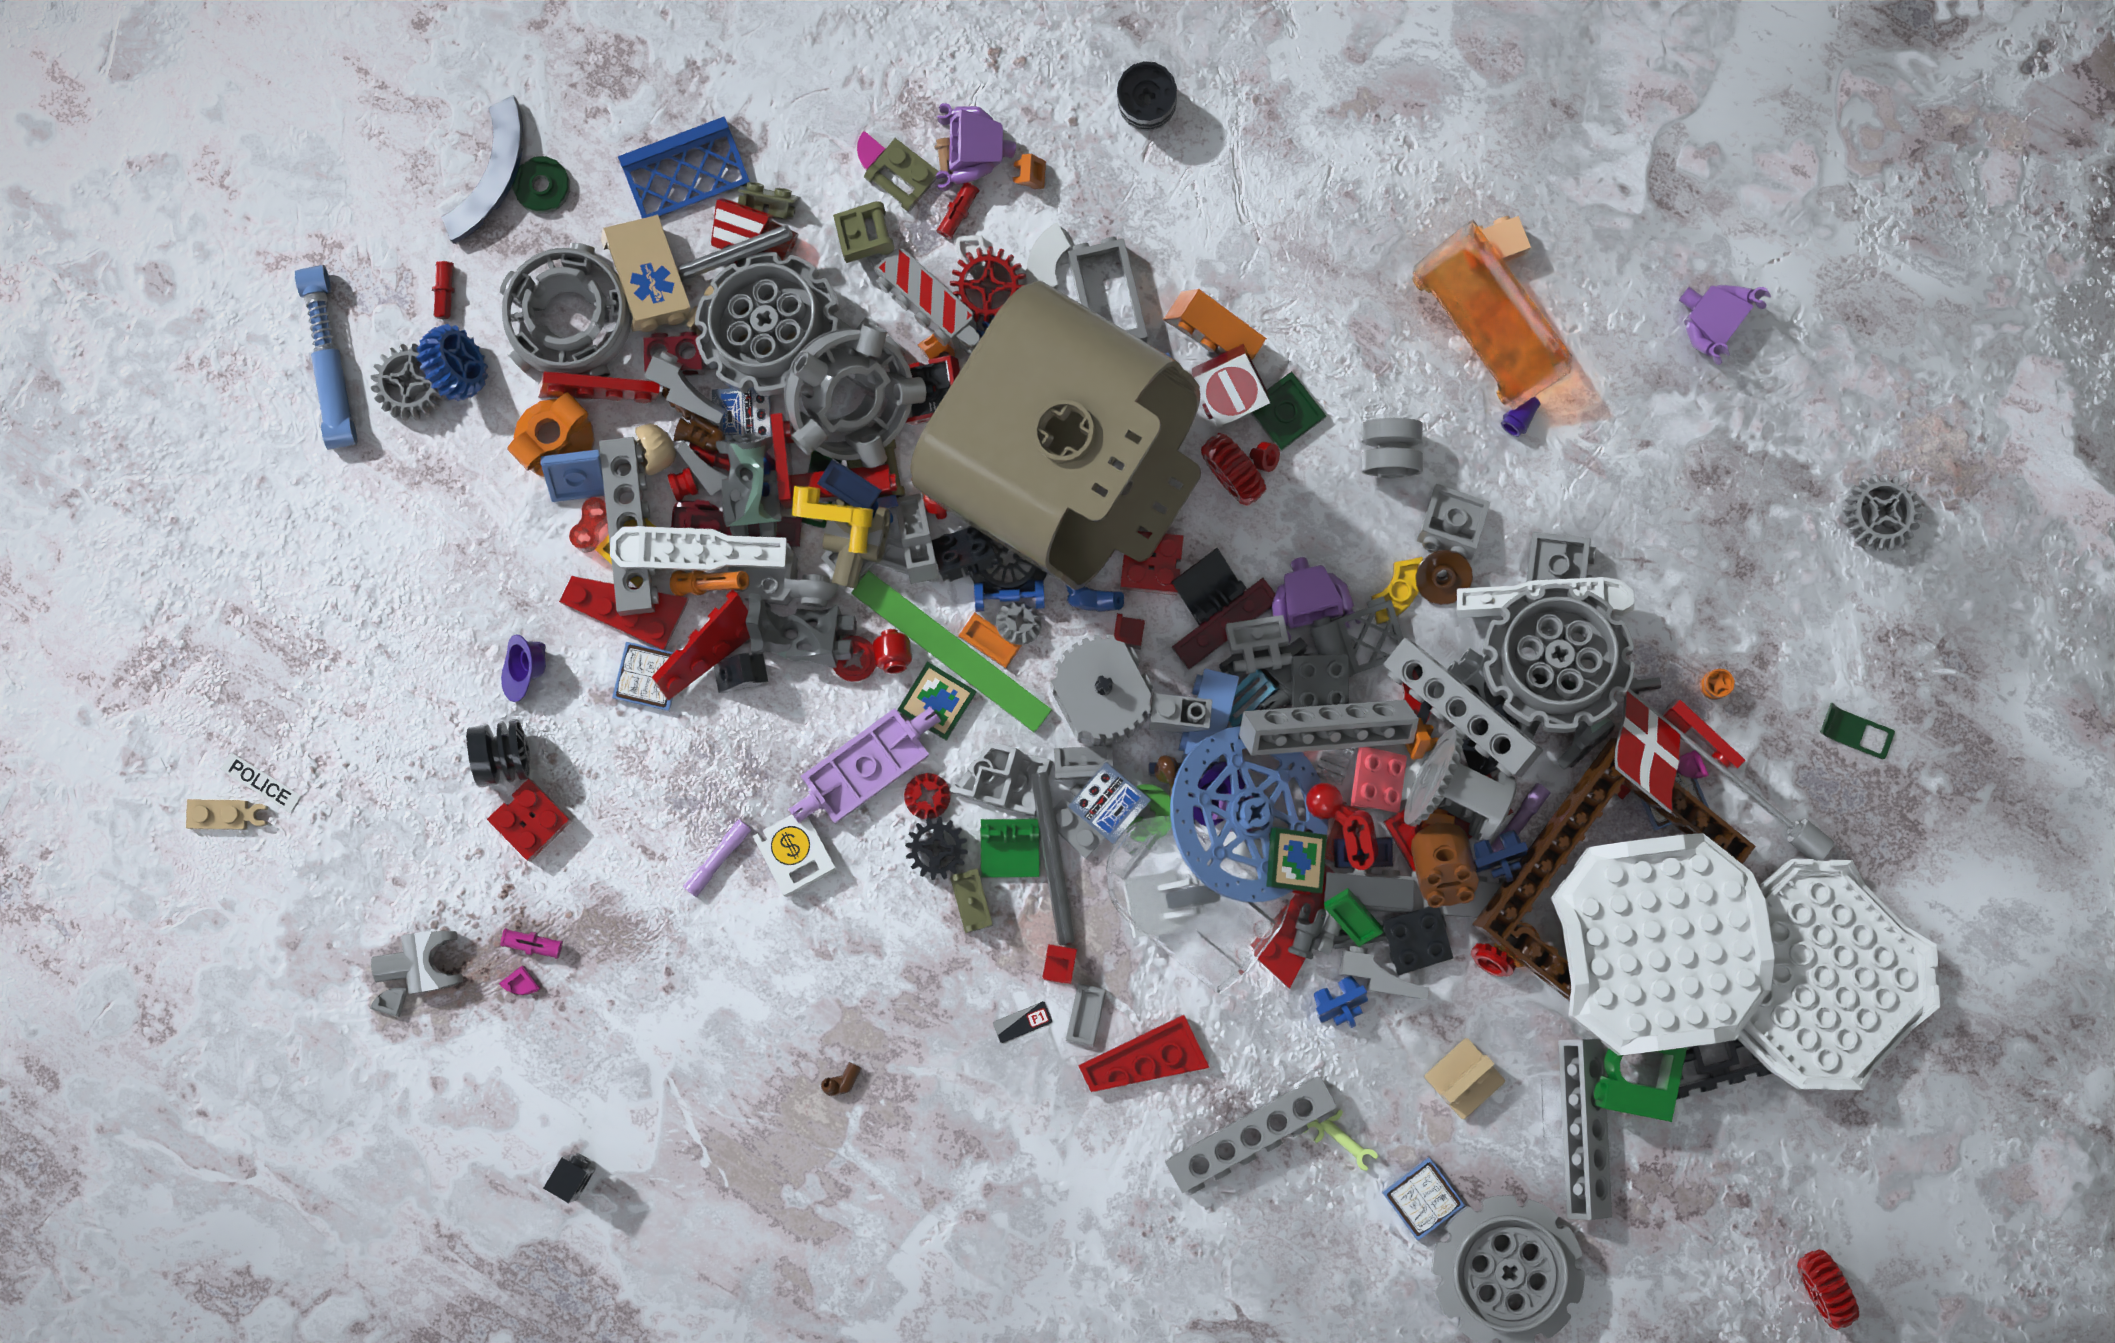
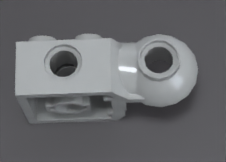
M789 543L786 546L785 569L728 566V572L744 571L749 576V585L746 589H734L743 602H749V593H756L762 595L764 602L767 604L788 605L793 598H801L802 605L826 607L827 600L832 598L839 588L838 584L830 582V577L824 575L804 574L802 580H798V558ZM726 590L725 596H726L731 590Z

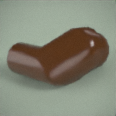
M848 1062L843 1075L832 1078L828 1077L822 1081V1091L826 1095L833 1097L850 1092L862 1067Z

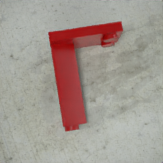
M782 413L771 414L778 495L785 509H792L794 486L820 488L819 503L837 501V496L817 484L824 471L793 475L790 443H795L791 437L794 434V427L791 426L790 421H787ZM889 464L872 468H849L882 489L879 496L892 495V491H897L896 474H890Z
M1674 699L1662 714L1663 717L1684 734L1690 729L1714 751L1711 756L1727 769L1729 766L1738 769L1745 762V759L1681 700ZM1621 784L1619 787L1621 791L1617 796L1623 800L1631 790Z

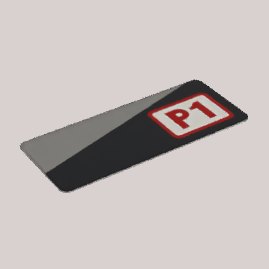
M1042 1001L994 1021L993 1026L1000 1043H1004L1051 1024L1052 1019L1045 1002Z

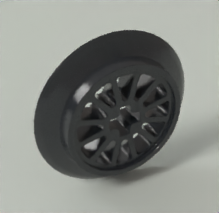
M992 542V546L998 552L995 553L998 567L991 574L987 570L980 571L977 563L975 564L976 574H974L971 565L967 566L972 581L974 583H983L985 594L999 593V590L1018 589L1019 592H1034L1035 580H1045L1047 576L1045 571L1027 560L1020 559V556L1014 552L1013 559L1016 562L1014 564L1009 562L1007 566L1003 565V558L1000 556L1002 553L1007 555L1009 551H1012L1004 546L999 548L994 542ZM1018 564L1029 565L1031 569L1029 572H1026ZM1003 569L1001 581L994 579L993 577ZM1014 569H1017L1019 572H1021L1024 575V577L1020 580H1017L1014 573ZM1007 571L1011 572L1013 582H1004Z

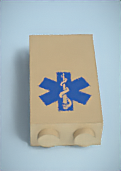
M655 215L603 228L601 242L604 250H610L632 313V332L639 330L649 332L656 329L659 325L667 323L669 325H677L685 321L690 311V304L659 216Z

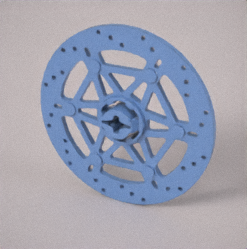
M1241 726L1215 732L1206 737L1184 759L1172 788L1170 801L1171 826L1182 858L1193 874L1204 885L1232 900L1250 903L1265 902L1280 898L1293 891L1266 887L1270 846L1269 833H1271V828H1282L1273 826L1274 817L1288 824V828L1283 829L1304 832L1308 830L1311 833L1327 835L1328 819L1316 818L1307 809V793L1314 785L1321 783L1304 753L1269 754L1280 762L1276 770L1245 761L1242 749H1245L1246 746L1239 737ZM1224 755L1227 766L1206 791L1199 789L1198 782L1203 772L1216 758ZM1248 769L1267 775L1268 778L1255 787ZM1237 770H1239L1246 785L1245 789H1239ZM1229 775L1232 794L1216 793V789ZM1293 777L1297 781L1304 798L1306 808L1305 822L1298 820L1288 782ZM1276 782L1277 785L1270 798H1268L1264 794V790ZM1281 792L1283 793L1288 815L1274 808ZM1254 796L1253 799L1239 801L1241 798ZM1211 801H1226V811L1213 805ZM1193 806L1202 809L1211 841V847L1207 851L1203 849L1195 830ZM1211 812L1226 820L1219 836H1217ZM1261 827L1259 830L1246 832L1247 829ZM1230 830H1232L1237 837L1224 847L1223 843ZM1255 839H1261L1263 858H1261L1254 843ZM1245 841L1252 859L1234 854L1232 850ZM1226 858L1255 867L1258 879L1248 880L1233 876L1221 869L1220 863Z

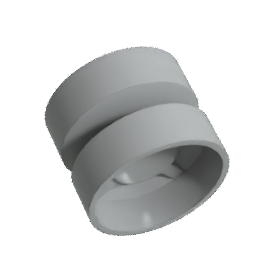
M1379 418L1362 422V443L1378 447L1362 452V473L1387 479L1421 474L1423 472V453L1407 447L1423 442V423L1419 420L1408 418Z

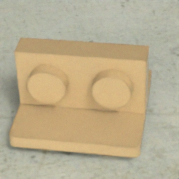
M1464 1038L1424 1075L1427 1082L1461 1119H1466L1505 1083V1079L1493 1067L1494 1063L1487 1055H1482L1468 1038Z

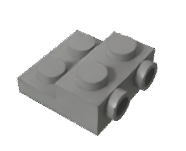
M1436 484L1420 528L1417 542L1423 543V548L1428 551L1450 550L1461 554L1466 559L1472 560L1478 547L1491 502Z
M1533 532L1526 582L1534 580L1592 578V575H1587L1588 564H1594L1596 547L1590 546L1591 538Z

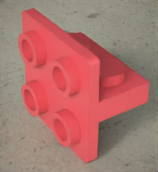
M1359 747L1351 807L1379 809L1398 813L1401 805L1407 756L1370 747Z

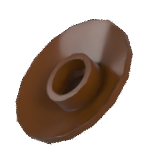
M1450 550L1436 551L1426 556L1419 564L1415 575L1416 587L1421 596L1431 603L1440 605L1454 603L1457 601L1458 588H1470L1473 580L1472 568L1467 559L1457 552ZM1442 570L1447 571L1444 577L1437 576L1438 572Z

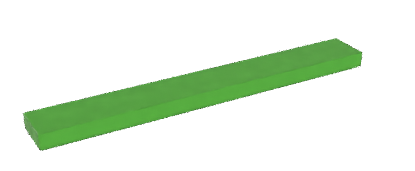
M869 570L858 583L857 589L851 592L854 597L900 632L906 634L908 638L1033 733L1037 731L1051 713V708Z

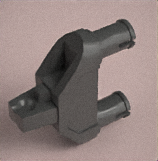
M1299 637L1290 645L1279 647L1280 654L1291 653L1292 657L1302 656L1306 652L1308 644ZM1268 649L1253 651L1254 658L1269 656ZM1233 654L1224 662H1221L1219 664L1221 672L1226 673L1228 671L1229 673L1227 674H1237L1233 669V661L1244 660L1243 654ZM1292 664L1282 665L1281 669L1272 670L1271 667L1261 669L1278 690L1263 703H1260L1259 709H1282L1286 705H1292Z

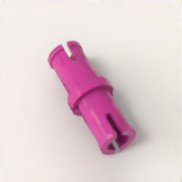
M506 928L503 930L500 946L525 951L526 955L532 956L535 953L554 957L555 959L559 958L563 941L540 937L536 932L527 934ZM524 940L532 943H537L543 945L544 947L520 943L519 941Z

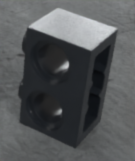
M579 1153L563 1156L543 1189L569 1204L579 1199L596 1169L590 1166L592 1162L590 1159Z

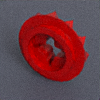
M848 636L841 639L852 640L854 645L853 654L856 655L863 650L865 651L859 658L863 668L860 669L855 664L848 665L845 668L844 666L847 665L849 659L838 660L837 668H833L835 673L842 679L851 682H859L870 677L876 668L871 642L860 636Z
M932 773L916 775L907 784L904 793V800L908 810L921 819L939 817L946 811L951 799L948 784L940 776ZM921 785L928 791L939 789L932 796L934 807L928 804L927 801L916 803L919 797L922 796Z
M1477 943L1471 950V956L1475 963L1489 974L1508 977L1513 974L1516 968L1514 960L1507 956L1506 952L1499 950L1498 947H1492L1489 943Z

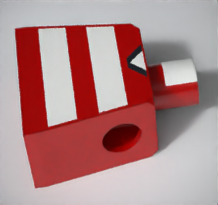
M725 198L717 199L711 245L724 249L766 233L774 215ZM738 260L727 265H724L722 267L726 268L733 263L737 266Z

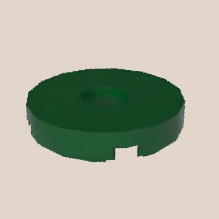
M547 156L533 157L524 164H521L513 183V191L518 202L526 210L537 214L550 213L559 209L566 202L570 193V179L565 168L557 160ZM540 178H545L549 181L548 188L542 192L536 191L534 189L535 182Z

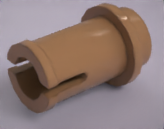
M950 137L937 139V145L934 146V149L938 151L940 171L953 174L952 170L948 171Z

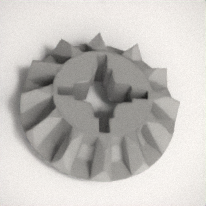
M1012 601L1010 604L1002 606L998 612L996 628L1006 641L1017 645L1028 644L1034 641L1041 631V616L1037 614L1035 607L1031 608L1026 605L1025 601L1022 603ZM1019 615H1022L1023 622L1026 624H1022L1017 631L1016 621L1014 620Z

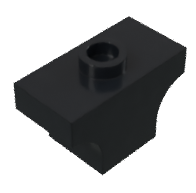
M749 653L737 654L714 666L718 693L753 688L768 682L763 653L749 655Z

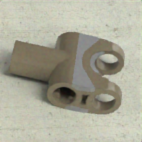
M840 498L835 502L836 505L850 506ZM879 507L872 519V527H869L867 553L848 552L851 534L849 523L827 521L823 536V549L838 553L831 583L857 589L863 561L881 562L889 537L890 511L888 508Z

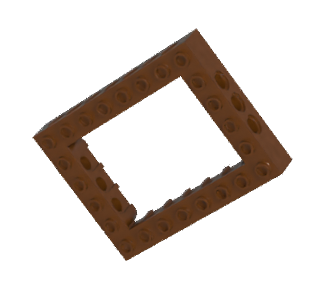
M1611 738L1529 847L1528 855L1520 859L1521 869L1511 872L1513 881L1507 883L1505 880L1472 924L1569 1002L1571 979L1568 961L1557 953L1559 950L1545 944L1536 937L1535 931L1518 923L1526 912H1531L1533 909L1532 904L1543 889L1549 888L1551 885L1549 881L1561 865H1566L1569 861L1566 858L1578 842H1583L1586 838L1584 834L1595 819L1601 818L1603 815L1601 811L1613 795H1618L1621 791L1619 789L1621 784L1626 786L1684 834L1704 833L1741 864L1746 861L1756 847L1676 781H1674L1672 789L1673 812L1669 813L1615 769V747L1618 738Z

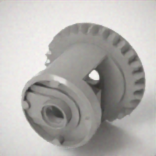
M1451 728L1439 738L1423 762L1406 802L1404 822L1409 826L1416 827V825H1420L1422 820H1427L1434 810L1440 808L1470 823L1468 833L1473 839L1479 842L1490 840L1503 824L1512 806L1517 788L1515 777H1508L1503 772H1499L1491 779L1460 764L1461 752L1463 750L1462 745L1464 743L1463 737L1459 731Z

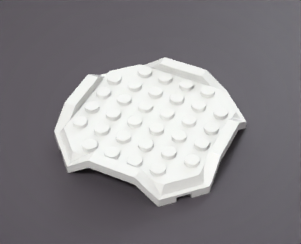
M1704 833L1626 841L1586 848L1574 865L1575 867L1566 880L1562 881L1551 897L1562 923L1571 979L1569 1017L1585 1030L1592 1032L1605 1046L1617 1055L1669 1050L1736 1040L1770 992L1775 962L1766 900L1753 873Z
M1790 859L1759 886L1766 900L1775 957L1770 992L1737 1039L1769 1071L1798 1090L1860 1091L1864 1089L1874 1070L1916 1026L1940 1008L1939 985H1936L1935 967H1938L1937 944L1908 928L1865 885L1853 860L1819 861L1814 859Z

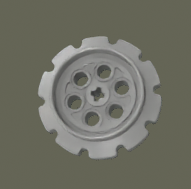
M765 252L748 256L743 267H737L734 263L729 265L712 280L713 293L710 296L704 295L701 297L696 311L695 325L700 331H703L700 336L696 337V344L702 359L709 369L718 368L716 376L720 381L742 393H746L750 387H754L760 396L784 393L788 371L794 358L800 351L820 335L841 329L840 321L836 316H833L840 309L837 296L826 278L817 280L819 272L815 266L794 255H789L786 260L781 261L776 252ZM774 293L771 299L764 300L766 295ZM798 305L794 312L787 313L790 307ZM749 307L746 314L739 315L742 309ZM797 332L793 339L786 340L789 334ZM748 334L745 341L738 342L742 335ZM772 347L768 354L761 355L765 348Z
M1543 585L1540 587L1538 596H1532L1528 591H1524L1510 599L1500 612L1504 620L1491 621L1482 649V653L1491 658L1483 666L1485 681L1493 696L1502 695L1505 697L1506 701L1503 709L1514 719L1527 726H1530L1533 721H1540L1543 724L1544 731L1553 733L1574 732L1578 727L1579 721H1585L1588 726H1593L1604 720L1617 706L1614 696L1624 697L1626 695L1635 669V664L1626 658L1634 650L1633 640L1626 623L1623 620L1614 621L1611 619L1610 616L1614 609L1604 599L1590 591H1586L1583 596H1577L1573 592V586ZM1551 627L1555 631V635L1547 636L1543 634L1541 628ZM1580 633L1584 637V641L1576 642L1571 638L1570 634ZM1525 647L1532 648L1536 652V656H1525L1522 649ZM1554 654H1557L1558 658H1564L1563 662H1560L1558 658L1553 659ZM1588 659L1594 663L1595 668L1586 669L1581 665L1580 661ZM1540 674L1544 676L1546 683L1537 684L1533 681L1532 676ZM1569 680L1574 683L1576 689L1566 690L1561 685V682Z
M1496 1195L1483 1198L1479 1211H1474L1469 1206L1461 1209L1445 1226V1229L1449 1232V1239L1445 1242L1437 1241L1432 1256L1431 1272L1441 1277V1283L1434 1287V1293L1444 1314L1450 1319L1456 1316L1460 1317L1458 1330L1478 1343H1491L1493 1339H1499V1343H1535V1336L1539 1333H1542L1548 1339L1553 1337L1571 1319L1567 1306L1570 1303L1577 1304L1580 1302L1584 1288L1585 1272L1575 1267V1261L1582 1257V1252L1572 1230L1568 1226L1557 1228L1555 1222L1558 1215L1547 1206L1531 1199H1527L1522 1206H1518L1516 1197L1512 1195ZM1499 1235H1505L1508 1239L1507 1247L1501 1251L1496 1250L1494 1247L1495 1238ZM1532 1243L1536 1247V1255L1532 1259L1527 1260L1523 1257L1522 1251L1525 1245ZM1478 1255H1484L1487 1261L1485 1268L1475 1271L1472 1266L1473 1259ZM1504 1266L1513 1267L1511 1270L1512 1278L1506 1276L1502 1278L1505 1274L1502 1269ZM1540 1273L1543 1276V1284L1537 1289H1532L1529 1283L1530 1278L1533 1274ZM1484 1285H1491L1494 1291L1493 1296L1488 1300H1481L1479 1296V1291ZM1513 1294H1520L1522 1298V1303L1517 1309H1510L1508 1306V1299Z

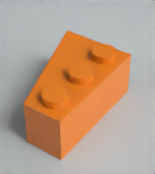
M1200 289L1182 291L1163 319L1199 342L1206 350L1215 352L1218 355L1244 344L1253 360L1267 339Z

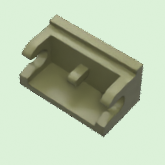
M978 868L952 875L950 879L965 933L993 926Z

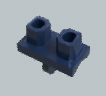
M1515 830L1505 832L1499 836L1504 848L1503 850L1493 853L1489 840H1483L1474 844L1477 873L1500 865L1501 867L1491 870L1493 879L1504 875L1507 883L1513 881L1511 872L1520 870L1521 865L1519 861L1510 864L1507 862L1528 855L1526 842L1521 843Z

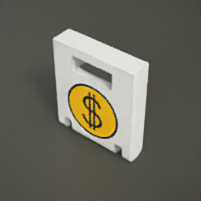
M790 815L763 830L767 838L764 842L758 833L753 835L785 898L837 870L809 816L799 824L794 816ZM815 861L820 870L795 883L789 874Z

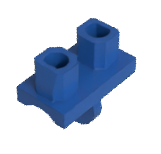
M1348 976L1338 982L1343 995L1335 999L1331 996L1328 988H1323L1314 993L1317 1017L1321 1024L1333 1018L1336 1026L1347 1021L1349 1027L1353 1028L1356 1026L1354 1017L1363 1014L1359 1005L1368 1001L1364 985L1359 986L1352 976Z

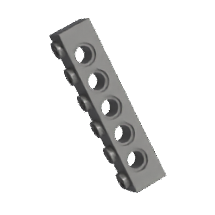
M634 437L599 441L610 543L611 538L623 527L626 521L635 520L637 521V526L646 527L645 519L650 518L648 501L643 502L642 492L647 490L645 473H640L639 462H644L642 445H637ZM621 464H630L631 471L625 476L617 474V469ZM625 492L634 493V499L629 504L620 503V497ZM611 558L617 613L620 616L655 612L654 604H659V594L657 586H652L651 576L656 575V569H621ZM633 577H642L643 585L639 589L632 590L629 588V582Z
M1404 637L1383 665L1390 670L1387 675L1399 685L1404 682L1411 688L1409 694L1420 703L1428 702L1433 707L1430 711L1443 722L1447 718L1455 725L1453 729L1462 734L1464 740L1469 737L1476 743L1474 748L1487 759L1491 755L1499 763L1496 767L1508 777L1512 774L1522 777L1543 752L1540 746L1414 641ZM1420 665L1423 670L1422 676L1418 680H1414L1412 672L1415 667ZM1442 683L1444 694L1436 699L1434 689L1438 684ZM1460 702H1464L1466 704V712L1458 717L1455 712L1456 706ZM1486 720L1488 731L1484 735H1479L1477 731L1478 724ZM1508 738L1511 744L1510 750L1502 754L1499 750V745L1502 740Z
M1406 700L1243 711L1239 737L1251 756L1414 743L1419 718Z
M1600 1039L1558 1040L1567 1219L1595 1220L1612 1218L1607 1109L1595 1105L1596 1100L1594 1099L1595 1086L1600 1082L1601 1076H1605L1604 1044Z
M1317 1075L1165 1160V1163L1182 1193L1188 1191L1192 1195L1205 1187L1204 1181L1214 1176L1215 1180H1219L1231 1173L1229 1167L1240 1162L1241 1166H1244L1257 1158L1255 1153L1261 1149L1266 1148L1267 1152L1283 1144L1281 1138L1291 1133L1293 1137H1296L1307 1131L1309 1128L1306 1124L1315 1119L1319 1123L1335 1115L1332 1110L1337 1108V1105L1321 1076ZM1303 1099L1309 1100L1312 1104V1110L1306 1116L1298 1115L1295 1110L1297 1102ZM1275 1114H1282L1286 1118V1125L1281 1130H1274L1270 1127V1119ZM1250 1128L1257 1129L1261 1134L1259 1142L1253 1145L1246 1143L1244 1140V1133ZM1223 1143H1231L1235 1147V1153L1229 1159H1224L1218 1154V1148ZM1198 1157H1204L1209 1161V1168L1204 1173H1197L1192 1168L1193 1161Z

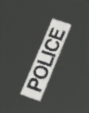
M231 752L220 768L221 771L291 813L301 795Z

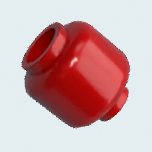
M887 629L882 631L881 636H878L873 641L875 664L879 669L884 670L885 673H901L912 662L910 639L906 634L899 633L896 629Z

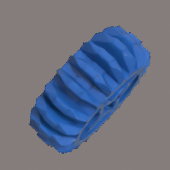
M445 324L432 328L419 340L420 345L416 348L419 353L416 358L422 364L419 369L424 371L425 379L432 383V389H438L440 396L446 395L448 400H465L475 396L486 385L485 380L489 377L486 373L488 365L483 361L486 356L480 353V346H476L474 337L469 338L467 336L466 330L460 331L456 325L450 326Z

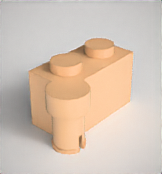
M1509 216L1501 217L1493 222V226L1483 228L1482 225L1474 227L1455 239L1458 250L1464 254L1469 271H1473L1475 274L1524 256L1529 252L1531 246L1519 216L1511 219Z

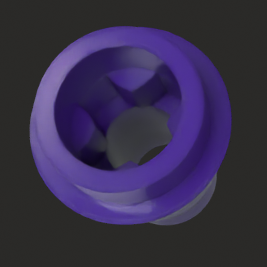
M1527 394L1523 400L1503 415V421L1501 422L1503 429L1514 437L1525 434L1537 409L1541 405L1540 401L1535 396Z

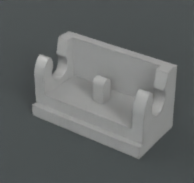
M1112 745L1054 748L1055 780L1091 779L1106 761L1113 766Z

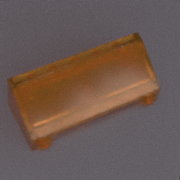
M1474 219L1462 226L1414 265L1412 272L1414 284L1420 291L1431 292L1497 381L1498 390H1496V394L1504 405L1509 404L1512 410H1515L1571 373L1572 354Z

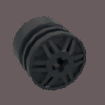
M1143 61L1133 64L1123 72L1117 87V102L1122 118L1128 125L1145 131L1161 128L1171 120L1176 110L1177 86L1173 75L1166 67L1156 62ZM1146 94H1149L1151 104L1145 105L1143 100Z
M518 719L510 720L508 729L504 721L498 722L496 736L493 735L488 724L468 727L466 733L468 758L474 781L479 788L497 785L500 780V770H503L508 782H514L515 770L520 780L529 778L530 749L527 737Z

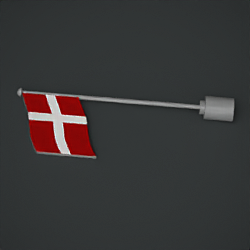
M1628 689L1624 696L1623 720L1615 747V769L1666 811L1669 813L1673 812L1672 789L1679 764L1681 738L1789 827L1787 830V834H1789L1787 841L1807 858L1822 861L1828 855L1834 845V841L1807 819L1802 821L1796 820L1794 823L1791 822L1631 689Z

